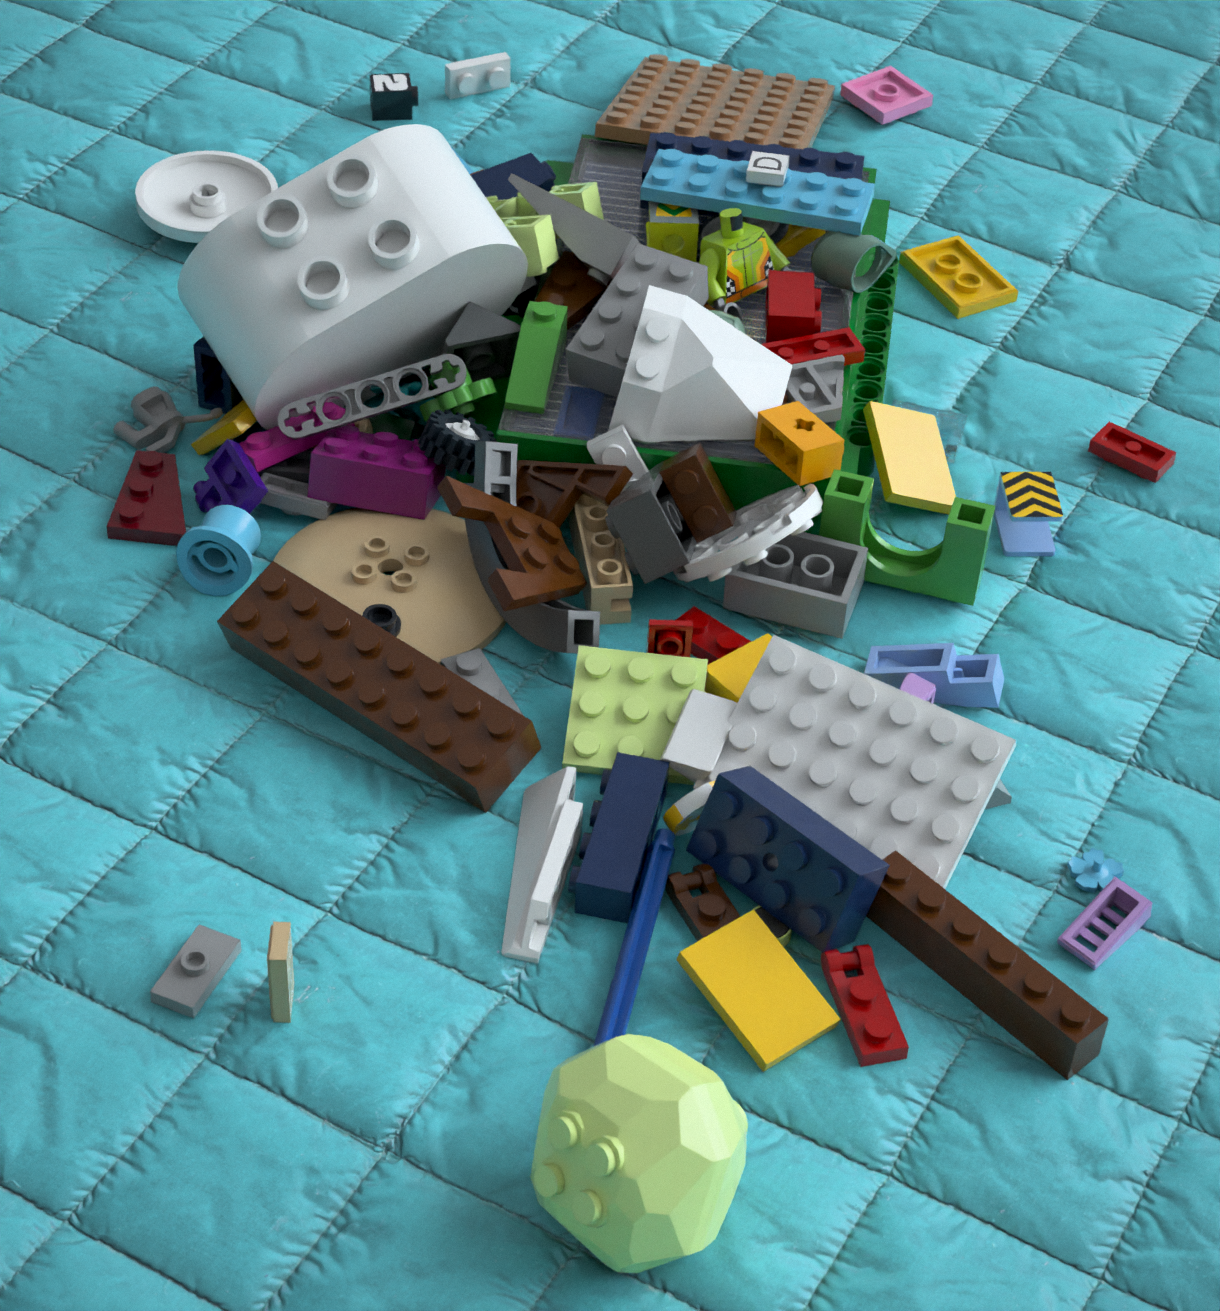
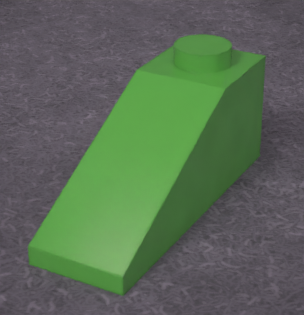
M529 301L521 324L505 399V409L544 414L566 346L568 306L554 305L550 302Z

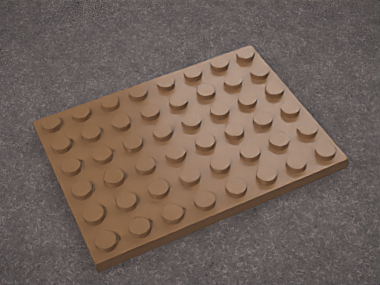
M651 54L649 58L645 57L596 122L595 137L648 145L650 133L669 132L676 136H706L713 140H742L750 144H778L782 147L796 149L811 148L833 100L835 85H828L827 80L820 78H810L808 81L795 80L796 76L787 73H778L775 77L764 75V72L759 69L748 68L741 72L732 70V67L726 64H713L712 67L701 66L699 61L693 59H682L681 62L668 61L667 56Z

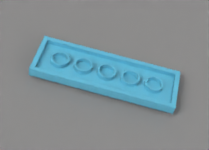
M658 149L641 185L640 200L719 213L725 209L737 208L742 211L743 217L834 232L840 231L841 233L858 236L862 232L874 197L875 184L863 182L857 178L842 179L829 177L820 172L805 173L792 171L789 168L784 185L781 187L746 182V174L749 161L742 160L736 162L718 159L713 155L699 156L682 153L677 149Z

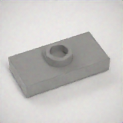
M263 473L260 477L268 489L267 494L260 503L281 508V511L286 514H303L326 520L338 505L337 503L307 497L308 483L269 473Z
M199 924L151 989V1002L194 1018L241 952V940Z

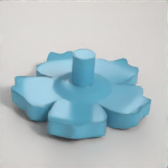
M1091 848L1089 852L1083 853L1082 858L1072 856L1067 864L1071 877L1076 879L1075 886L1091 893H1095L1096 889L1101 892L1114 877L1120 878L1124 873L1123 863L1116 862L1112 858L1104 861L1103 851Z

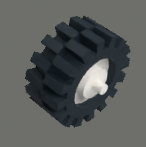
M436 410L435 413L432 412L418 444H420V450L425 451L424 455L427 458H434L433 462L437 465L444 464L449 471L456 469L458 474L465 475L467 472L470 476H474L476 441H497L492 431H485L487 427L483 424H476L475 419L471 417L466 419L459 412L454 415L451 410H444V412Z

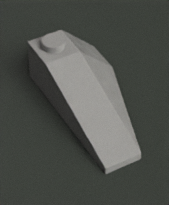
M513 173L508 178L510 183L539 215H551L554 232L589 269L587 275L604 286H607L609 281L612 282L637 243L640 244L632 234Z

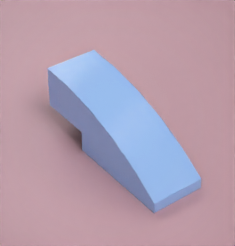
M954 643L871 646L864 671L865 675L899 689L906 675L911 672L936 685L934 699L936 703L965 707H999L1004 684L999 654L957 655Z

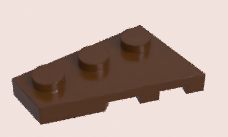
M564 250L534 302H550L554 305L568 306L567 330H569L592 311V305L602 297L611 282L609 281L607 286H604L587 275L589 269L573 252Z

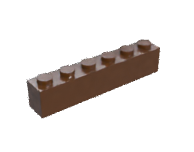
M895 850L882 859L890 866L866 915L867 918L1065 1079H1070L1099 1055L1109 1021L1108 1017Z

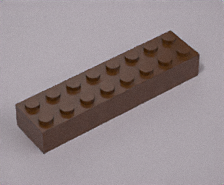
M274 561L217 620L231 649L485 813L542 748L533 722Z

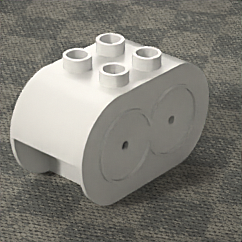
M410 124L385 129L364 138L227 217L213 228L190 253L180 272L177 288L181 302L256 420L264 429L269 430L278 426L277 418L279 411L288 403L443 355L445 340L469 302H473L500 316L509 308L524 284L528 261L518 243L442 133L430 126ZM406 374L401 378V380H403L411 374ZM371 386L363 390L361 394L362 403L377 395L369 390ZM330 398L326 401L333 402L342 408L345 405L339 398ZM316 403L308 405L309 409L313 410ZM297 410L290 412L291 417L300 416Z

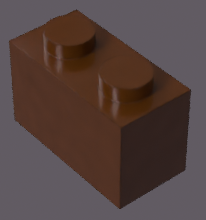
M701 443L664 460L659 473L697 543L734 525L737 512Z

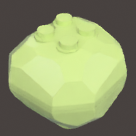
M626 1034L614 1037L566 1059L552 1071L544 1092L530 1175L538 1203L598 1259L616 1272L640 1273L702 1251L716 1239L744 1170L747 1146V1118L742 1107L732 1099L723 1081L714 1071L675 1047L649 1036Z

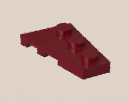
M136 450L106 526L108 539L172 546L178 545L181 537L186 532L175 454Z

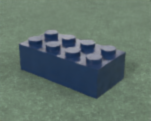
M752 766L718 773L686 848L687 852L703 864L712 866L715 873L822 953L855 941L890 866Z

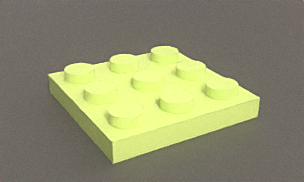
M579 645L562 769L569 766L576 768V772L603 775L605 768L612 769L617 752L660 760L689 692L692 689L705 692L708 659ZM669 766L668 782L694 785V782Z

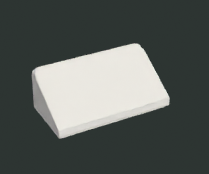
M692 689L688 694L660 760L670 762L669 766L694 783H696L697 779L702 780L709 776L714 770L730 732L731 725L727 722L737 703L726 698Z

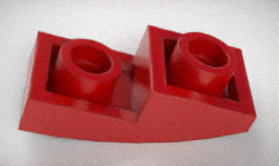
M649 619L646 653L690 657L693 621Z

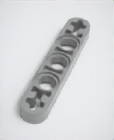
M443 354L303 398L283 406L278 414V426L288 438L294 440L304 439L428 400L461 387L465 383L467 376L466 366L458 356ZM447 362L450 363L452 368L459 367L460 372L455 374V382L448 383L446 378L434 380L437 389L429 391L428 378L422 369L431 367V375L442 372V364ZM406 374H415L422 381L421 391L414 396L405 395L399 389V382ZM368 386H377L384 393L382 404L376 408L366 407L361 401V394ZM330 398H339L346 405L345 414L338 420L328 419L323 414L324 403ZM316 403V413L323 423L322 425L315 427L314 419H310L302 423L303 430L298 432L292 426H285V421L291 419V411L297 410L300 416L312 413L308 405Z

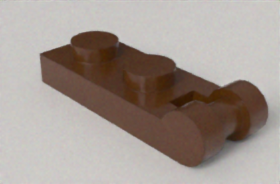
M702 863L694 866L692 872L682 875L678 871L668 875L665 886L666 893L697 941L741 917L718 883L712 866ZM699 889L702 895L692 897L690 891Z

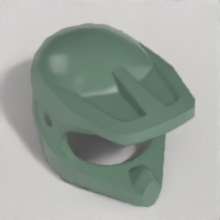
M828 231L818 240L811 256V268L814 275L820 280L840 289L860 293L866 291L878 280L894 261L897 253L893 248L873 235L860 234L858 236L841 233L840 231ZM875 247L876 255L870 269L863 276L854 277L855 269L863 255Z

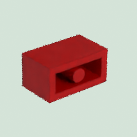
M768 271L765 300V343L820 333L822 311H820L821 288H814V273Z

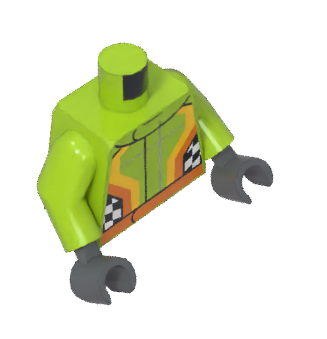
M729 208L719 213L721 229L703 237L700 242L699 264L707 266L708 304L714 306L717 311H723L732 316L739 317L741 320L742 311L734 302L767 287L769 270L791 271V269L788 267L790 262L763 228L743 222L742 211L737 208ZM798 269V270H795V271H793V272H805V271Z

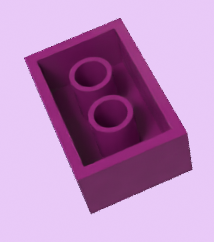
M345 425L330 430L311 452L307 497L425 520L441 496L437 486L445 477L446 465H437L433 462L434 458H427L424 455L425 451H421L419 448V439L414 441L398 439L396 434L390 432H377L375 434L360 432L359 428L355 426Z

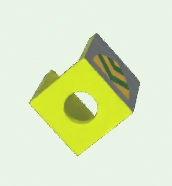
M648 201L650 222L646 223L647 246L696 262L699 230L698 209Z

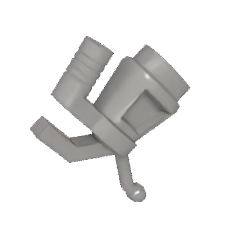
M153 386L138 393L131 401L134 417L146 428L137 431L126 422L119 421L114 426L113 432L138 450L146 448V451L165 453L174 448L179 433L184 429L185 424L217 419L221 417L223 412L220 408H214L208 414L184 417L177 411L168 392Z

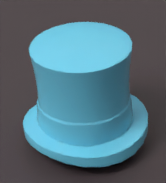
M220 505L210 509L206 513L201 526L187 530L177 545V563L184 579L199 592L212 596H225L242 588L252 574V554L257 550L261 541L258 523L247 511L236 506Z

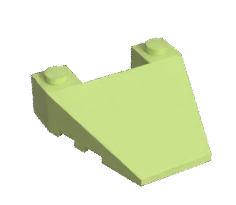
M597 182L551 187L552 190L549 192L604 220ZM519 192L517 193L518 197L506 200H498L497 196L486 197L526 255L528 261L526 276L532 277L546 273L547 267L559 259L555 239L560 237L553 230L551 215H539Z

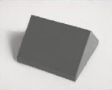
M469 302L447 336L443 354H453L462 359L472 383L490 377L492 380L510 377L521 327L511 320L473 302Z

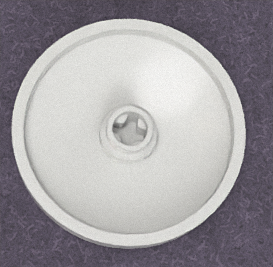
M224 151L186 152L155 163L141 175L135 190L136 206L141 219L154 231L175 240L199 243L227 217L276 190L278 185L275 177L266 167L248 157Z

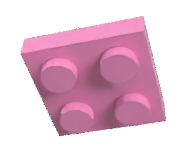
M892 66L841 84L840 95L882 125L932 106L933 94Z

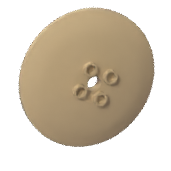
M359 507L343 510L329 515L326 520L319 519L297 532L284 544L273 559L277 564L360 615H363L367 607L374 604L391 606L401 620V631L397 638L441 664V659L477 648L482 650L497 637L506 624V621L490 601L480 581L469 547L465 520L444 511L431 509L425 520ZM387 571H394V572H395V573H393V575H385V574H382V573L387 572Z

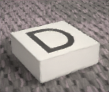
M752 151L747 168L746 182L783 186L788 170L789 156Z

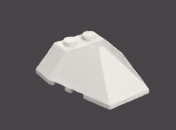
M649 285L608 431L623 424L632 441L645 445L673 441H684V444L707 440H721V442L755 441L758 412L782 405L792 365L688 296Z

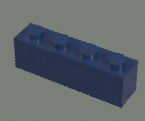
M617 752L612 769H604L600 784V795H603L602 801L594 800L589 825L593 827L592 833L584 832L581 840L579 859L583 860L582 865H574L570 875L568 892L575 894L574 913L628 924L636 892L639 889L648 846L654 839L666 799L670 762Z

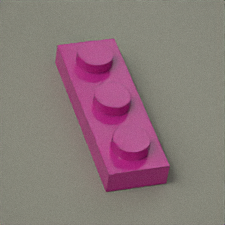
M325 402L323 406V414L331 420L342 418L346 409L333 402ZM315 405L313 410H311L312 413L291 417V419L285 421V426H292L298 432L303 430L302 423L304 421L314 419L315 427L323 423L316 413ZM276 426L265 432L253 433L239 444L255 470L259 472L319 444L329 431L304 439L294 440L284 435L279 426Z

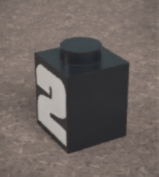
M409 73L370 74L372 120H412V106H418L417 86H411Z

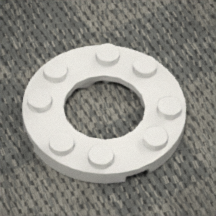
M808 484L804 487L805 492H803L799 485L792 486L736 510L737 515L732 527L696 544L690 563L673 571L677 579L687 583L707 576L709 581H715L731 572V566L744 561L745 565L748 566L762 560L768 555L766 551L768 547L779 542L789 534L794 536L813 526L814 523L811 518L822 512L821 507L823 505V500L814 484ZM749 519L761 521L753 529L755 533L749 538L747 532L743 533Z

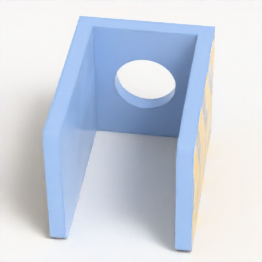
M1000 472L994 506H996L994 518L1003 554L1005 556H1054L1056 549L1048 521H1062L1063 512L1052 473Z

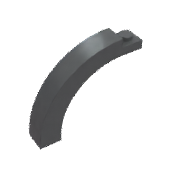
M476 441L474 483L464 484L517 506L518 444ZM465 518L469 547L480 581L499 614L517 633L535 645L555 652L578 654L579 645L599 648L600 611L583 610L571 606L561 599L503 611L488 583V578L496 568L510 569L484 522Z

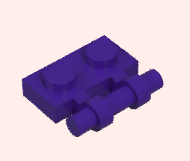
M228 438L204 467L209 476L208 480L198 481L193 486L196 494V504L204 513H207L216 506L232 505L250 514L268 492L267 487L240 444Z

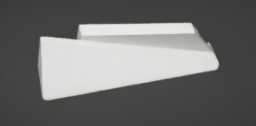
M567 766L530 785L524 791L501 951L505 957L537 964L539 962L582 834L583 803L574 801L576 787V768Z

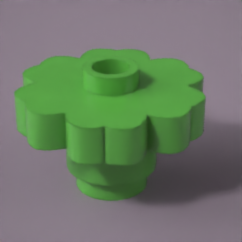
M449 362L442 364L443 371L431 375L432 378L429 379L432 389H437L434 380L446 378L448 383L455 382V374L460 372L459 367L452 368ZM466 368V380L461 387L437 396L435 399L419 406L424 422H427L432 412L435 413L436 410H441L442 412L444 410H451L454 415L459 412L463 416L474 412V405L498 394L493 380L490 377L472 383Z

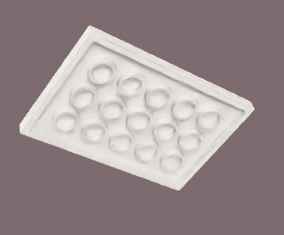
M773 635L727 722L731 725V729L714 770L704 779H697L693 788L695 790L708 782L715 781L718 773L752 766L880 859H884L896 850L945 889L1016 747V740Z

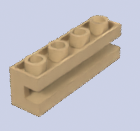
M582 494L567 518L575 557L579 562V569L587 581L586 586L582 589L586 610L600 611V625L631 623L629 598H632L633 583L629 566L625 559L624 544L621 538L615 539L606 524L605 517L608 516L606 511L609 506Z

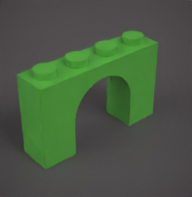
M834 469L824 494L819 536L867 547L865 581L974 606L982 579L996 506L955 497L947 519L943 541L927 550H904L887 543L872 527L869 509L874 478Z

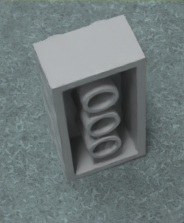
M637 243L566 348L569 381L617 398L649 285L688 296L704 306L709 298L707 266Z

